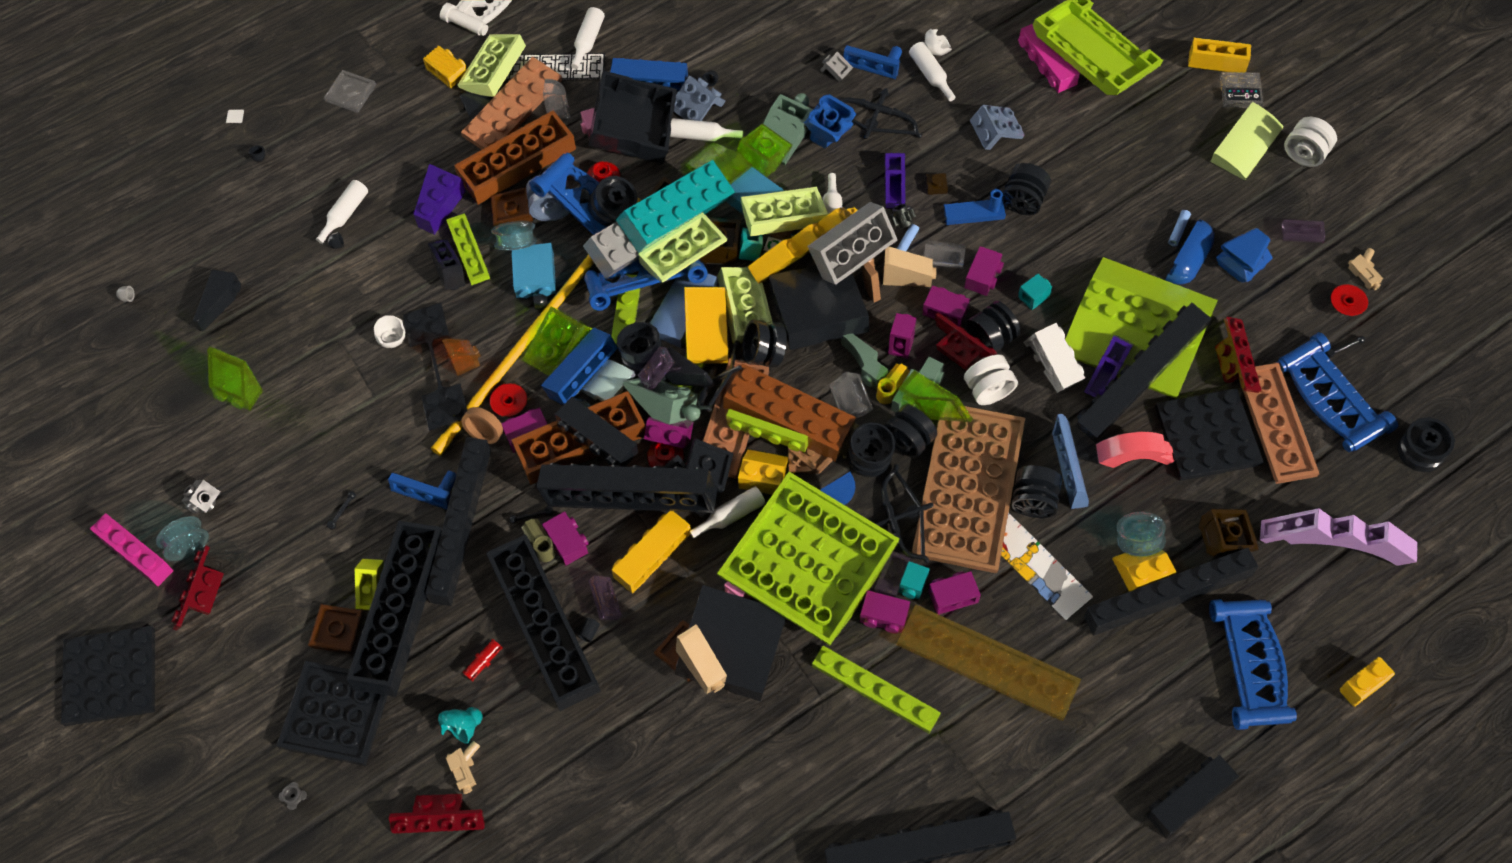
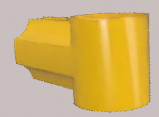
M896 363L887 376L879 381L876 398L880 403H892L893 398L910 373L905 365Z

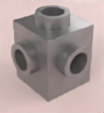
M196 480L193 485H189L184 491L182 502L187 505L186 509L194 514L207 513L215 506V499L220 491L205 480Z

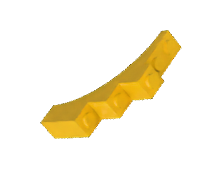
M855 207L835 209L818 223L810 224L792 238L779 242L748 266L757 283L768 281L770 275L778 274L795 261L810 253L808 245L858 210Z

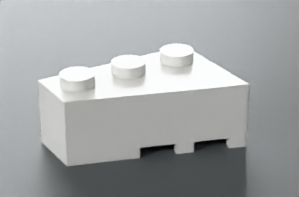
M1055 323L1034 333L1023 343L1026 347L1031 346L1036 354L1034 359L1036 362H1042L1046 369L1044 374L1058 393L1080 382L1085 377L1082 366L1077 364L1074 358L1072 347L1064 339L1065 334L1063 330Z

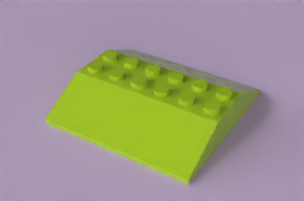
M1103 257L1079 305L1065 341L1072 347L1075 360L1097 368L1114 335L1133 343L1134 345L1121 367V371L1127 364L1131 366L1136 361L1134 360L1136 354L1140 350L1145 351L1149 347V341L1155 335L1160 336L1164 332L1162 330L1164 325L1169 320L1173 322L1178 317L1176 315L1177 312L1184 305L1188 307L1192 302L1211 318L1218 300ZM1206 328L1148 387L1149 389L1177 399Z
M788 472L717 575L830 646L863 601L867 590L869 591L900 539L791 472Z

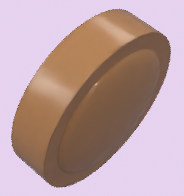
M471 407L462 417L464 429L473 438L484 439L488 441V444H494L503 434L501 422L485 409Z

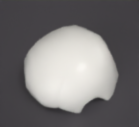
M930 29L925 34V44L931 53L935 56H942L950 52L952 49L944 35L937 36L936 32L938 30Z
M385 315L377 320L374 325V336L378 344L385 348H394L402 344L405 338V329L401 319L393 315Z

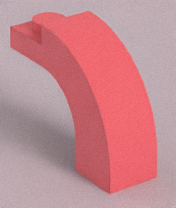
M1126 433L1108 438L1096 444L1099 464L1112 468L1136 459H1150L1166 465L1174 462L1172 446L1169 442L1164 441V436L1159 433Z

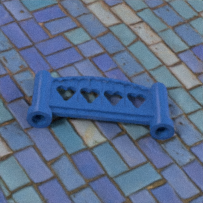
M570 153L562 154L539 177L535 176L529 182V186L539 197H544L549 192L586 229L595 235L607 228V226L601 225L593 219L589 212L588 203L580 204L581 190L586 189L589 195H591L599 182L586 172L573 165L574 157ZM567 176H573L574 180L580 183V188L566 190Z
M639 259L605 279L602 273H597L593 270L587 271L584 276L590 294V305L597 311L604 310L610 305V296L660 283L659 280L645 270L639 263ZM698 259L667 280L687 275L692 283H701L707 278L708 272L705 265ZM640 271L636 277L626 276V274ZM615 277H620L619 280L615 283L606 281L607 279H614Z
M1318 332L1310 337V341L1279 358L1276 363H1279L1282 372L1290 373L1297 390L1310 409L1327 426L1344 438L1342 442L1344 449L1347 452H1354L1382 434L1391 433L1396 430L1398 422L1389 411H1384L1379 415L1374 412L1325 354V352L1330 350V342L1323 333ZM1318 368L1315 379L1309 381L1306 379V375L1301 373L1300 369ZM1316 383L1332 384L1328 395L1325 397L1321 396L1319 390H1316L1313 385ZM1345 399L1341 412H1334L1332 406L1327 404V400ZM1358 415L1359 417L1355 427L1350 429L1346 426V422L1340 419V416Z
M1221 599L1211 600L1209 603L1211 620L1224 623L1241 706L1234 707L1232 710V721L1236 730H1245L1249 726L1289 724L1297 719L1295 708H1290L1287 705L1288 680L1285 659L1277 635L1267 618V614H1271L1272 611L1271 603L1265 599L1223 602ZM1251 621H1255L1259 625L1258 631L1261 633V637L1256 638L1241 629ZM1256 642H1260L1264 646L1263 652L1266 658L1260 659L1246 652V650ZM1260 664H1266L1269 668L1267 673L1271 679L1266 681L1252 674L1251 671ZM1270 685L1274 690L1272 695L1276 701L1273 703L1257 696L1256 693L1264 686Z

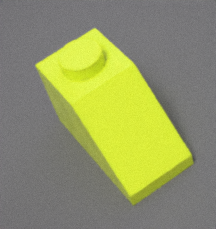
M362 559L356 566V609L370 610L384 567V560Z

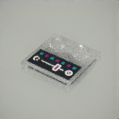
M1221 72L1220 83L1223 107L1248 108L1252 102L1262 107L1263 95L1260 73Z

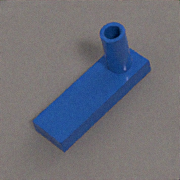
M846 45L843 58L852 67L896 79L902 49L894 46L888 57Z
M998 189L993 190L990 200L944 204L946 225L1005 219L1006 214L1002 202V191Z
M447 471L438 488L395 473H391L388 481L393 492L447 510L451 498L450 492L454 486L457 474Z

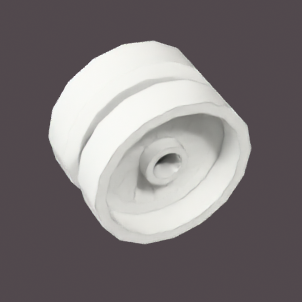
M1304 117L1299 120L1294 130L1286 138L1284 143L1285 151L1296 163L1306 167H1317L1323 163L1328 153L1335 146L1337 134L1326 121L1316 117Z
M1003 355L986 357L972 365L964 374V380L968 387L973 390L972 394L979 405H988L1000 401L1012 393L1018 385V380L1014 373L1009 370L1010 366Z

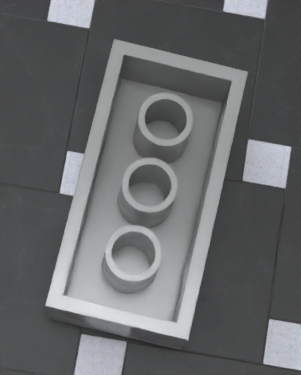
M869 202L808 245V249L822 279L836 285L898 239L884 207Z
M617 222L591 236L583 245L605 279L639 259V253Z

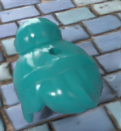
M469 707L466 711L461 709L442 711L438 716L441 735H444L445 731L449 730L456 739L465 744L469 743L474 735L475 727L482 721L481 711L475 707Z

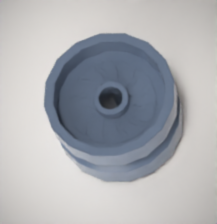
M567 180L565 187L566 190L569 189V182ZM529 182L527 183L526 193L529 213L533 218L541 221H555L564 218L570 213L549 192L544 197H539L531 190Z

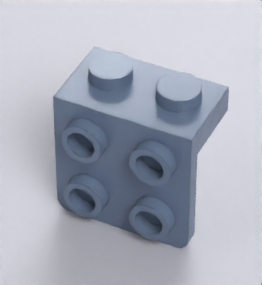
M689 76L676 95L674 112L686 120L702 121L713 104L722 107L725 100L720 97L722 93L715 88L709 89L707 87L708 83L700 77L697 80Z
M982 105L970 119L984 149L990 150L1001 137L1022 139L1025 136L1022 127L1014 116V112L1008 107Z

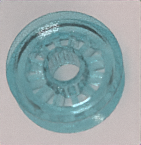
M514 221L495 226L491 230L496 238L494 247L499 250H518L534 245L537 242V238L533 235L535 224L529 221Z
M1133 512L1123 516L1117 523V544L1127 554L1134 556L1153 555L1161 551L1166 544V537L1164 535L1166 530L1165 522L1153 513Z
M188 516L177 519L165 526L157 535L156 544L159 548L164 549L163 555L165 559L179 561L201 550L207 543L209 534L205 529H201L199 518Z

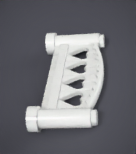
M461 0L457 6L447 2L440 11V19L447 23L453 22L473 33L484 36L488 31V25L486 24L498 16L512 0H494L490 4L485 0ZM472 7H487L488 9L483 11L484 14L482 16H477Z

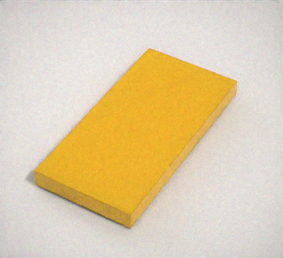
M685 287L687 359L693 363H728L725 287Z

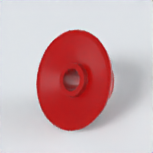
M604 161L592 165L587 171V174L599 183L608 176H621L617 166Z
M1349 284L1340 285L1331 294V302L1334 308L1341 314L1356 316L1367 309L1368 298L1364 291L1357 286Z
M511 383L497 387L490 397L492 410L501 416L518 414L523 410L527 402V395L524 389L519 385Z
M655 442L647 452V461L651 468L662 466L676 454L684 461V451L680 447Z

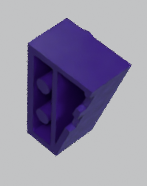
M429 164L414 211L418 228L433 235L436 234L466 193L462 178Z

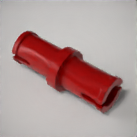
M491 639L480 654L477 653L475 655V659L462 673L473 682L485 667L488 668L491 665L489 662L503 647L494 639Z

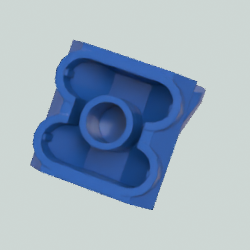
M824 95L804 122L811 131L810 140L823 148L828 147L833 142H837L844 133L852 128V120L856 113L852 107L832 95Z
M1254 228L1225 242L1221 246L1223 252L1216 257L1218 265L1241 283L1251 281L1254 275L1264 269L1266 264L1273 259L1267 248L1270 238L1259 229Z

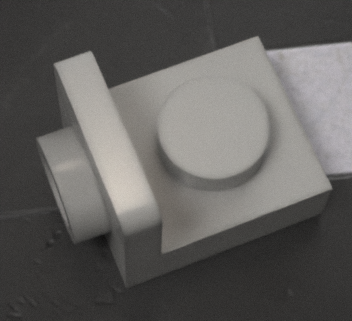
M836 52L833 56L829 54L822 61L824 66L820 71L823 72L827 69L840 82L853 67Z

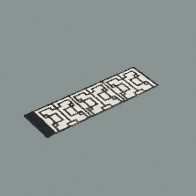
M576 53L521 54L505 80H511L532 56L562 75V80L600 79L603 70H605V53L584 54L578 69L571 67Z

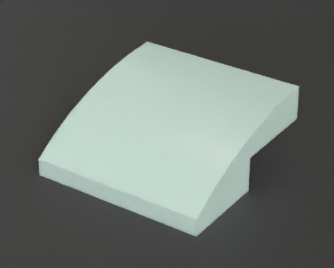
M607 360L580 391L594 400L598 398L601 401H605L621 394L625 389L623 382L632 380L635 377V373L619 363Z

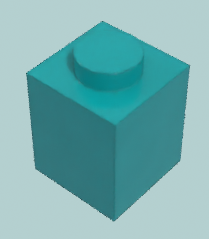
M743 228L738 247L739 259L756 261L760 256L763 246V235L750 236L748 229Z
M1037 274L1020 287L1018 298L1033 310L1050 297L1052 286L1046 278Z
M909 561L900 583L899 592L909 599L917 598L920 600L930 568Z

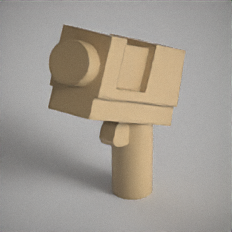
M1371 248L1366 250L1364 256L1359 254L1354 260H1349L1348 268L1365 283V287L1368 290L1371 288L1377 290L1381 286L1380 283L1383 278L1373 268L1374 264L1370 261L1375 253Z
M475 741L464 752L459 748L452 754H447L446 757L448 765L456 778L458 789L463 794L470 793L472 791L471 787L477 785L469 767L474 765L471 757L480 747Z

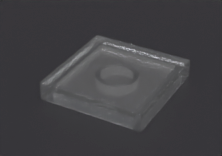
M342 70L324 99L328 103L358 113L374 90L376 83L371 79Z

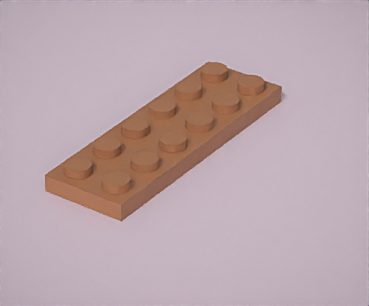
M532 56L461 131L462 137L482 150L513 133L562 81V75Z
M729 358L726 370L730 369L731 358ZM735 359L734 367L745 364L766 375L769 374V367L749 365L745 361ZM738 371L731 375L717 397L703 442L734 453L728 477L737 479L750 436L748 432L736 431L727 426L726 414L728 410L723 408L724 395Z
M1279 363L1256 366L1261 391L1254 393L1243 390L1275 483L1280 484L1317 477L1319 471Z

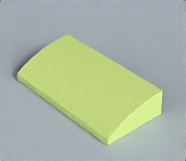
M489 34L458 83V87L478 95L495 97L526 46L520 34Z
M1252 102L1214 152L1211 162L1246 180L1282 131L1283 125L1264 108Z
M817 187L741 197L742 209L750 236L804 229L810 224L818 223L828 215Z
M701 213L638 254L639 263L652 276L663 283L726 242L727 238L704 213Z
M721 267L717 279L719 287H725L726 317L732 342L734 344L736 341H739L740 344H743L744 332L751 320H764L766 323L772 321L763 283H757L748 267Z

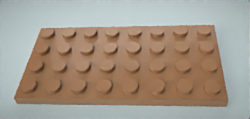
M942 402L937 437L934 441L922 505L934 504V507L924 511L925 555L929 560L998 573L1024 429V417ZM920 516L912 553L921 555Z

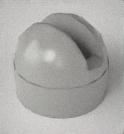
M122 286L118 288L116 296L123 302H131L134 299V289L131 286Z

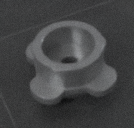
M296 782L290 783L279 794V800L284 801L289 810L296 809L297 804L307 797V793L301 791Z

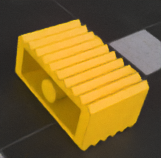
M437 46L432 52H429V55L423 58L427 71L432 73L442 83L444 82L449 88L455 86L466 72L464 61L460 58L457 60L449 49L444 50L440 46Z
M1377 657L1360 672L1347 680L1340 688V692L1355 707L1387 683L1395 673L1382 658Z

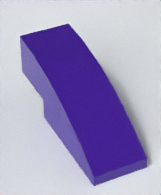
M885 153V209H893L899 204H905V153Z
M1114 335L1084 392L1093 397H1096L1098 394L1103 395L1107 391L1105 387L1112 379H1116L1134 344Z

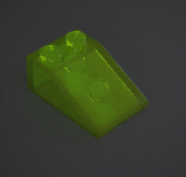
M714 142L686 163V167L690 171H694L714 160L730 185L753 167L740 153Z
M551 306L522 360L550 376L593 328L566 312Z
M209 346L207 349L209 387L214 393L213 396L219 401L224 402L226 400L231 402L238 409L245 408L251 410L263 390L246 361Z
M915 370L898 388L903 395L902 400L905 403L918 408L930 419L971 422L973 420L957 396Z

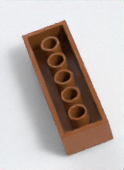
M554 110L455 164L454 167L457 176L462 178L466 190L475 202L480 204L491 198L492 195L500 193L553 163L562 154L574 151L576 149L574 135Z
M742 364V369L736 374L723 400V408L726 410L732 409L807 435V448L820 455L832 458L833 461H836L854 427L856 419L853 415L745 364Z
M628 391L588 407L631 440L635 441L645 436V424ZM557 421L511 439L530 485L538 482L541 464H581L598 457L589 450V446L584 443H578L570 432H563L557 426Z

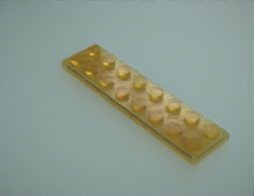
M915 605L897 642V645L1061 721L1064 720L1081 681L1078 677L918 605Z

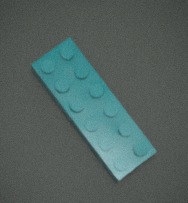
M711 160L624 210L616 221L637 252L640 253L701 213L706 214L726 202L735 191L714 160Z

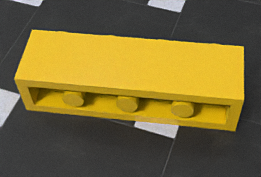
M674 511L661 515L657 524L652 529L649 528L643 534L642 539L629 548L628 554L623 559L620 558L614 563L612 567L614 579L633 594L690 535V524Z

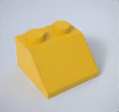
M748 449L743 457L738 476L739 489L749 490L756 486L761 493L773 495L785 478L789 457Z
M1153 543L1112 558L1129 592L1176 574V570L1167 553Z

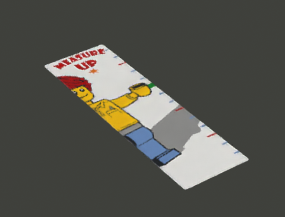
M1008 513L1001 556L1067 620L1093 596Z

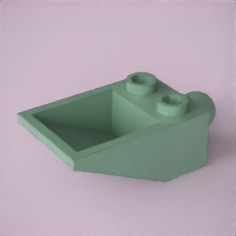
M800 93L792 100L780 94L770 108L752 150L786 165L809 130L804 124L813 110L807 107L809 97L804 93Z
M651 376L623 382V386L653 419L670 425L684 420L695 421L700 417L701 412L696 405L698 394L691 392L687 387H678Z

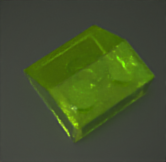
M761 124L739 141L735 158L748 168L753 167L765 177H768L781 164L792 148V144L766 125Z

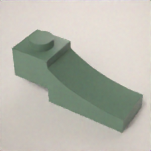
M853 333L843 335L841 345L858 362L861 368L862 381L867 386H872L877 390L879 381L888 374V369L877 361L878 352Z
M928 357L920 372L911 369L892 400L891 410L897 412L919 392L927 388L933 389L936 383L940 384L945 374L942 372L944 364Z

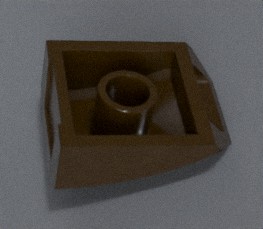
M708 217L727 238V241L699 260L705 264L721 263L731 265L737 261L741 220Z
M1211 509L1201 516L1199 529L1201 530L1208 554L1212 556H1227L1245 548H1249L1250 552L1259 550L1247 510Z

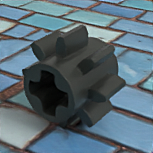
M906 204L895 206L892 209L894 214L890 215L892 223L895 226L898 225L899 228L910 226L913 223L912 218L916 217L911 206L907 207Z

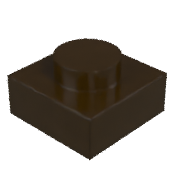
M946 173L926 174L928 195L947 194Z

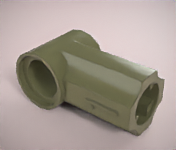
M538 519L526 521L521 528L524 534L527 535L537 558L541 562L552 561L556 551L552 540L546 534ZM544 547H549L545 551H540Z

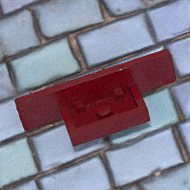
M939 312L935 314L936 326L948 334L936 344L937 350L966 371L978 360L998 355L993 348H988L979 338L968 334L963 327H958L949 317L943 316Z
M1226 317L1224 322L1228 337L1215 346L1224 382L1232 383L1240 377L1244 391L1259 393L1261 386L1243 321L1237 318Z
M205 545L202 550L196 552L193 560L196 563L195 569L190 570L186 582L189 583L188 588L182 591L179 602L182 603L180 610H176L171 622L175 623L173 630L177 631L181 627L187 609L209 615L224 573L203 566L210 548L209 546Z
M462 794L416 796L413 812L389 814L391 832L394 834L483 830L485 822L481 809L462 810Z

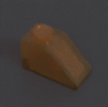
M447 338L442 340L449 360L458 376L480 366L478 358L481 357L476 346H471L469 340Z

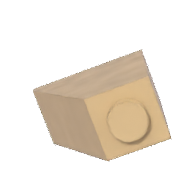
M892 247L885 249L883 285L931 287L932 279H936V267H933V259Z
M694 625L677 636L676 652L705 693L708 694L711 691L715 693L725 686L724 683L726 682L727 675L699 627Z

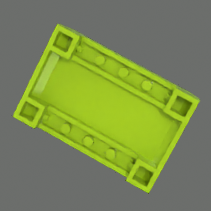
M1066 0L1034 20L1033 28L1036 36L1106 95L1120 94L1160 67L1163 62L1150 49L1146 52L1140 50L1091 9L1094 3L1090 0Z

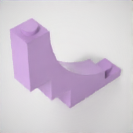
M1319 508L1261 520L1260 540L1264 543L1285 540L1290 544H1323L1352 548L1379 556L1396 566L1417 562V542L1389 521L1367 525L1355 515L1333 519Z

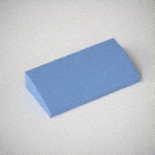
M708 274L707 278L701 283H692L687 275L675 279L650 324L657 328L661 340L682 348L686 341L684 288L717 287L716 276Z
M1058 414L1052 436L1070 508L1088 507L1089 500L1070 425L1063 414Z

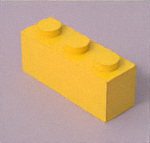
M1193 38L1189 51L1188 67L1245 74L1250 62L1251 44Z

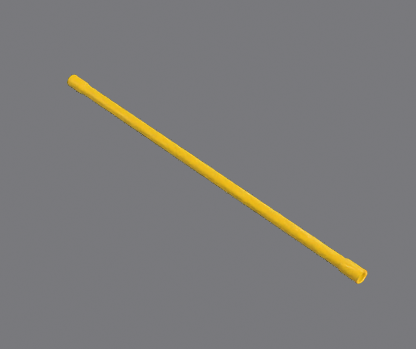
M589 254L466 405L467 410L481 405L591 268L594 261ZM462 421L452 423L445 433L433 444L431 450L439 456L443 454L463 427Z

